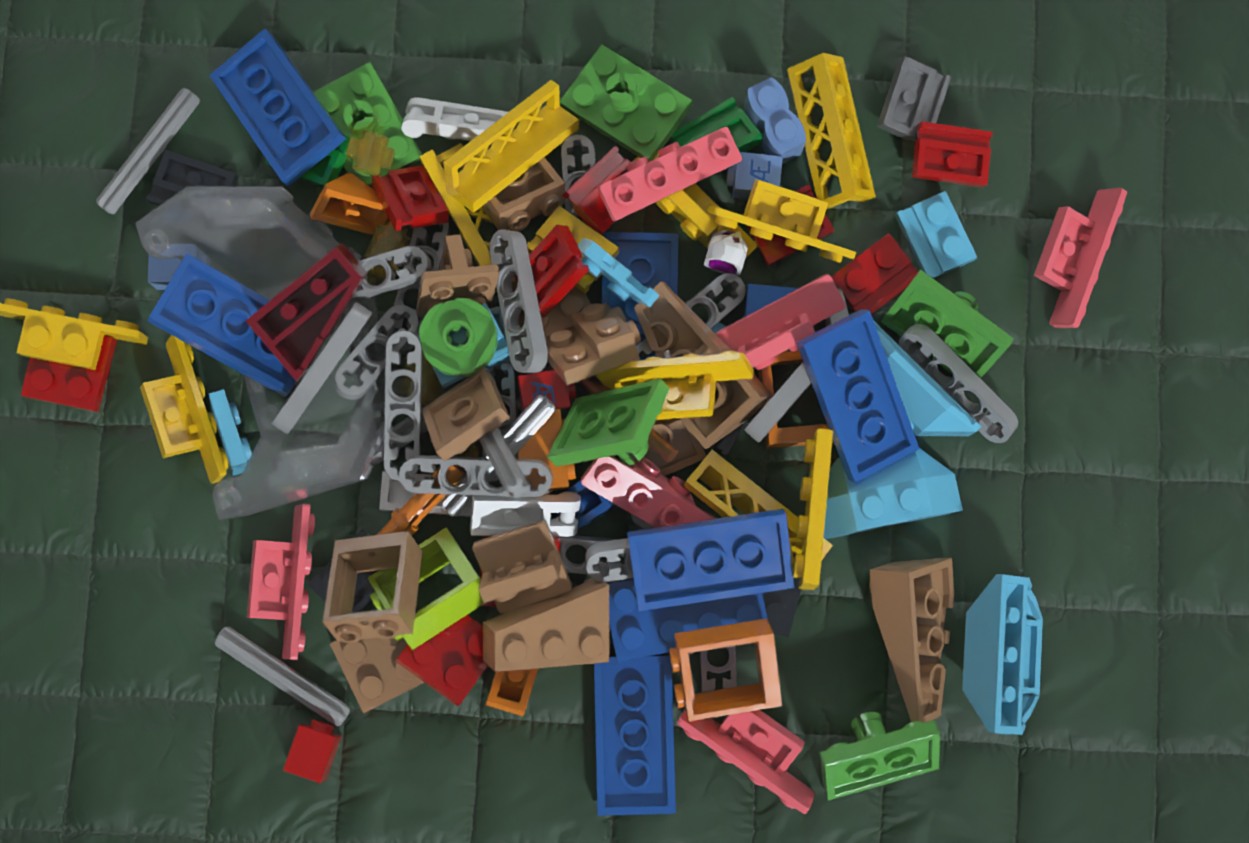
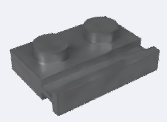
M907 56L900 58L877 127L907 141L912 140L915 142L918 136V130H916L918 123L922 121L937 122L951 77L936 73L937 70Z

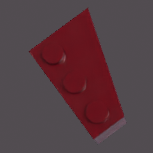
M342 243L255 312L246 322L292 377L298 381L308 370L368 273Z

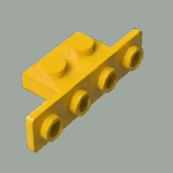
M696 183L655 202L666 214L672 213L681 222V228L694 241L698 239L707 249L709 248L712 234L722 230L735 233L741 232V237L748 246L745 259L757 247V244L738 225L736 229L714 222L716 215L707 212L709 204L716 207L719 206Z
M758 179L754 181L743 215L710 204L707 208V212L716 215L714 222L736 229L739 222L751 226L749 234L767 240H772L773 234L787 238L786 246L806 252L808 245L821 249L819 256L841 263L843 256L854 259L856 255L855 251L817 239L828 202Z
M5 298L4 304L0 303V316L24 321L16 352L21 356L96 370L104 336L147 345L148 337L138 331L139 326L134 323L116 320L115 326L101 323L102 318L86 313H79L78 318L64 316V310L50 306H42L41 311L28 309V303L10 298Z
M171 335L166 342V348L175 376L142 383L140 389L162 458L199 449L210 483H217L227 474V455L223 448L218 447L214 435L217 432L215 418L211 412L206 410L203 401L205 398V388L201 378L195 377L192 363L194 357L192 348L186 342Z
M723 351L716 355L700 356L697 354H686L678 358L665 359L648 357L645 360L630 361L596 374V376L608 389H617L661 378L670 388L664 400L662 411L656 418V420L713 416L716 381L753 378V368L744 353Z

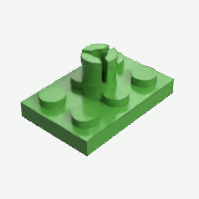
M602 44L560 100V106L639 158L646 156L648 162L656 158L658 155L657 151L664 147L693 107L691 99Z
M371 62L314 91V94L342 133L354 141L352 147L348 146L345 153L347 158L343 166L347 173L351 172L372 188V173H378L379 177L387 176L390 170L409 168L421 162L419 156L422 153L415 140L403 133L401 128L403 119Z
M922 270L918 272L881 320L883 324L901 337L914 324H922L929 327L980 379L1014 340L1013 337L978 312V303L973 304L975 298L972 295L962 291L953 294ZM918 340L915 342L918 346L921 345ZM931 353L929 358L933 359L934 355ZM938 364L946 371H948L950 374H952V371L949 367H947L944 364Z
M659 378L575 398L547 458L556 467L618 455L619 459L627 465L635 464L634 457L630 452L638 461L645 456L649 447L650 431L657 416L662 411L664 400L670 388Z
M868 712L860 715L863 726L858 718H854L851 721V727L858 742L851 744L837 743L830 746L826 751L820 752L823 788L827 800H832L938 770L940 732L935 720L925 723L921 721L912 722L901 730L886 734L880 714Z

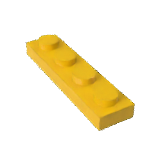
M818 428L812 436V440L806 439L804 462L810 463L809 476L802 478L800 500L806 501L805 516L799 515L796 531V538L803 539L801 554H795L793 563V577L799 578L798 589L814 591L819 586L833 430Z

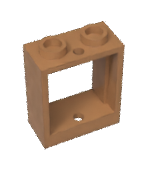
M409 531L335 540L323 624L338 642L355 643L360 639L376 637L390 639L397 635L413 633L422 550ZM398 568L393 609L352 613L357 573Z

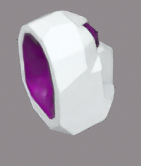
M722 230L712 234L704 266L719 273L740 275L748 250V246L741 237V232Z

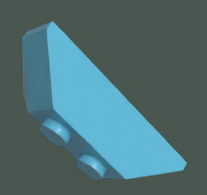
M874 321L914 435L970 436L977 432L982 426Z
M919 448L915 452L854 483L848 480L841 459L837 458L829 471L823 538L830 539L963 511L955 474Z
M996 574L966 612L962 691L989 733L1022 735L1026 728L1025 722L1031 716L1040 695L1043 618L1037 599L1031 591L1032 584L1030 578Z

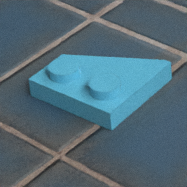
M583 238L578 244L583 255L581 261L583 265H588L590 269L588 272L595 277L601 273L610 281L607 288L623 302L629 298L651 307L660 296L651 287H644L631 275L632 272L594 241Z

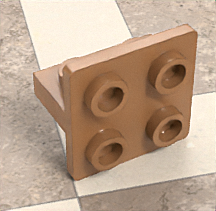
M461 234L445 236L440 269L438 271L423 272L421 275L416 306L417 317H425L433 306L441 302L444 304L448 301H454V298L471 299L481 305L487 303L489 309H491L500 273L498 265L472 267L471 252L469 249H464Z
M540 520L473 544V552L483 573L478 588L484 603L494 600L498 612L501 614L571 591L572 584L545 520Z

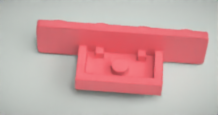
M723 127L683 147H680L678 141L657 151L660 157L651 162H648L645 156L626 165L627 173L601 184L598 187V192L611 219L617 221L740 162L742 156L729 129Z
M1123 188L1098 190L1088 217L1083 216L1069 206L1058 208L1034 273L1035 277L1061 291L1049 322L1051 326L1055 328L1079 327L1086 313V306L1092 289L1098 280V273L1105 253L1110 246L1118 217L1123 210V204L1127 195V191Z
M825 274L719 330L715 334L732 351L744 353L752 368L755 367L756 370L772 364L777 359L776 355L787 349L791 352L799 350L796 342L814 334L813 325L845 309L846 304L832 277L829 274Z
M613 456L594 459L581 478L583 486L655 528L717 519L696 506L690 491L683 486L685 483L683 480L676 476H673L671 479L659 473L660 469L653 462L646 458H642L640 461L634 458L635 464L627 465Z
M309 504L296 505L294 508L291 543L253 541L247 618L285 620L282 659L297 660L298 652H303L305 646V630L300 629L301 614L306 613L309 601L308 591L304 590L305 575H309L312 565V554L307 552L308 536L311 537L315 528V515L310 513Z
M684 708L677 724L683 728L690 738L702 741L713 749L721 760L726 763H732L744 771L753 783L765 786L779 796L781 802L787 807L797 809L803 814L808 812L815 792L786 771L803 749L805 741L761 710L730 714L719 724L712 718L688 721Z

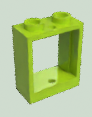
M447 527L418 545L422 550L419 583L449 563L452 564L463 583L415 613L413 633L394 637L397 641L404 638L412 650L484 604L478 589L481 580ZM398 568L379 570L368 577L375 590L369 596L378 610L393 609Z

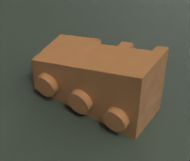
M589 578L584 580L583 584L571 588L570 592L509 611L483 622V661L495 672L609 662V585L605 582Z

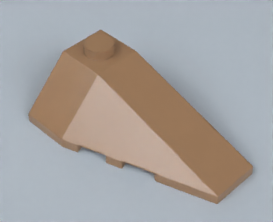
M663 281L653 289L660 296L651 307L641 303L634 307L650 348L655 351L657 357L665 359L678 358L686 354H697L700 356L716 355L723 351H732ZM754 373L751 379L716 381L713 416L680 418V420L705 449H708L746 422L773 395Z
M952 558L891 562L870 569L869 588L872 593V607L911 722L921 721L925 723L941 716L946 669L940 664L943 646L944 644H949L950 631L944 630L946 608H953L954 603Z

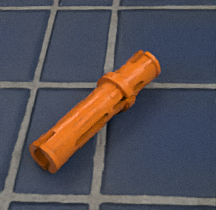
M460 465L450 466L446 473L447 479L452 485H455L466 475ZM440 467L431 476L436 477L434 485L440 486L438 479ZM415 493L401 509L396 508L391 513V520L377 535L409 531L411 535L415 534L419 529L418 524L446 494Z

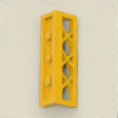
M821 53L788 68L798 119L805 130V149L817 199L828 202L827 209L847 201L865 202L876 198L843 57ZM814 69L816 81L811 92H808L804 89L801 74ZM816 103L822 106L824 113L819 127L812 124L810 117ZM824 138L830 141L832 147L827 163L820 159L818 152ZM831 174H834L839 178L842 193L829 197L826 185Z
M553 80L548 81L444 161L447 193L474 213L578 131L579 119L560 107L559 85ZM547 100V105L540 109L542 104ZM466 163L463 170L458 173V169Z
M462 143L437 156L433 149L419 156L422 165L446 204L452 220L477 265H492L488 248L490 249V242L483 241L479 234L482 220L493 222L484 214L485 212L482 207L479 212L473 213L465 209L464 205L450 196L446 190L445 172L442 167L443 162L463 148ZM470 217L477 218L475 225Z
M711 450L683 486L723 518L739 515L732 509V505L744 515L784 509L787 518L793 571V554H801L803 539L796 538L798 517L714 450ZM698 478L702 480L705 484H707L710 488H712L714 491L707 490L704 486L697 482ZM823 538L821 561L833 546L825 538Z

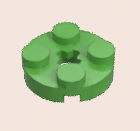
M454 298V301H448L444 304L441 302L433 306L423 318L419 330L421 348L428 362L439 372L454 377H471L483 369L493 358L498 345V331L485 307L471 299ZM461 328L466 329L465 336L469 339L465 345L459 344L458 347L452 346L453 340L449 337V333L451 331L459 332Z

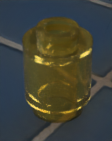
M387 221L385 226L377 225L363 258L367 259L410 246L412 239L406 235L408 230L401 226V231H395L390 221ZM391 261L390 264L396 273L400 267L394 265V261ZM374 266L368 271L380 278H386V270L383 266Z
M422 350L421 407H424L428 404V401L436 399L439 379ZM405 358L403 368L415 371L416 364L407 365V358ZM402 375L398 394L408 397L414 392L415 385L409 376Z

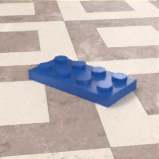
M266 28L209 75L280 180L287 186L293 184L347 139L275 37Z
M604 232L603 237L619 247V254L615 259L632 272L631 275L644 287H651L652 289L663 281L677 295L679 234ZM602 275V304L606 303L611 309L619 306L626 322L633 321L637 326L641 342L646 336L634 309L638 302L629 298L625 302L620 300L607 288L610 281ZM652 351L651 353L643 357L640 354H638L640 360H645L648 357H656L655 351Z
M186 253L147 321L283 397L289 394L296 381L246 322L249 317L270 300Z
M861 309L796 342L828 428L833 430V441L849 481L857 483L919 449L870 310Z
M784 509L627 532L638 611L794 588L787 518Z
M634 579L608 584L609 623L617 662L669 652L670 648H676L674 633L767 618L762 593L638 611Z
M647 656L617 662L616 657H609V662L594 663L598 816L676 814L673 692L670 656Z

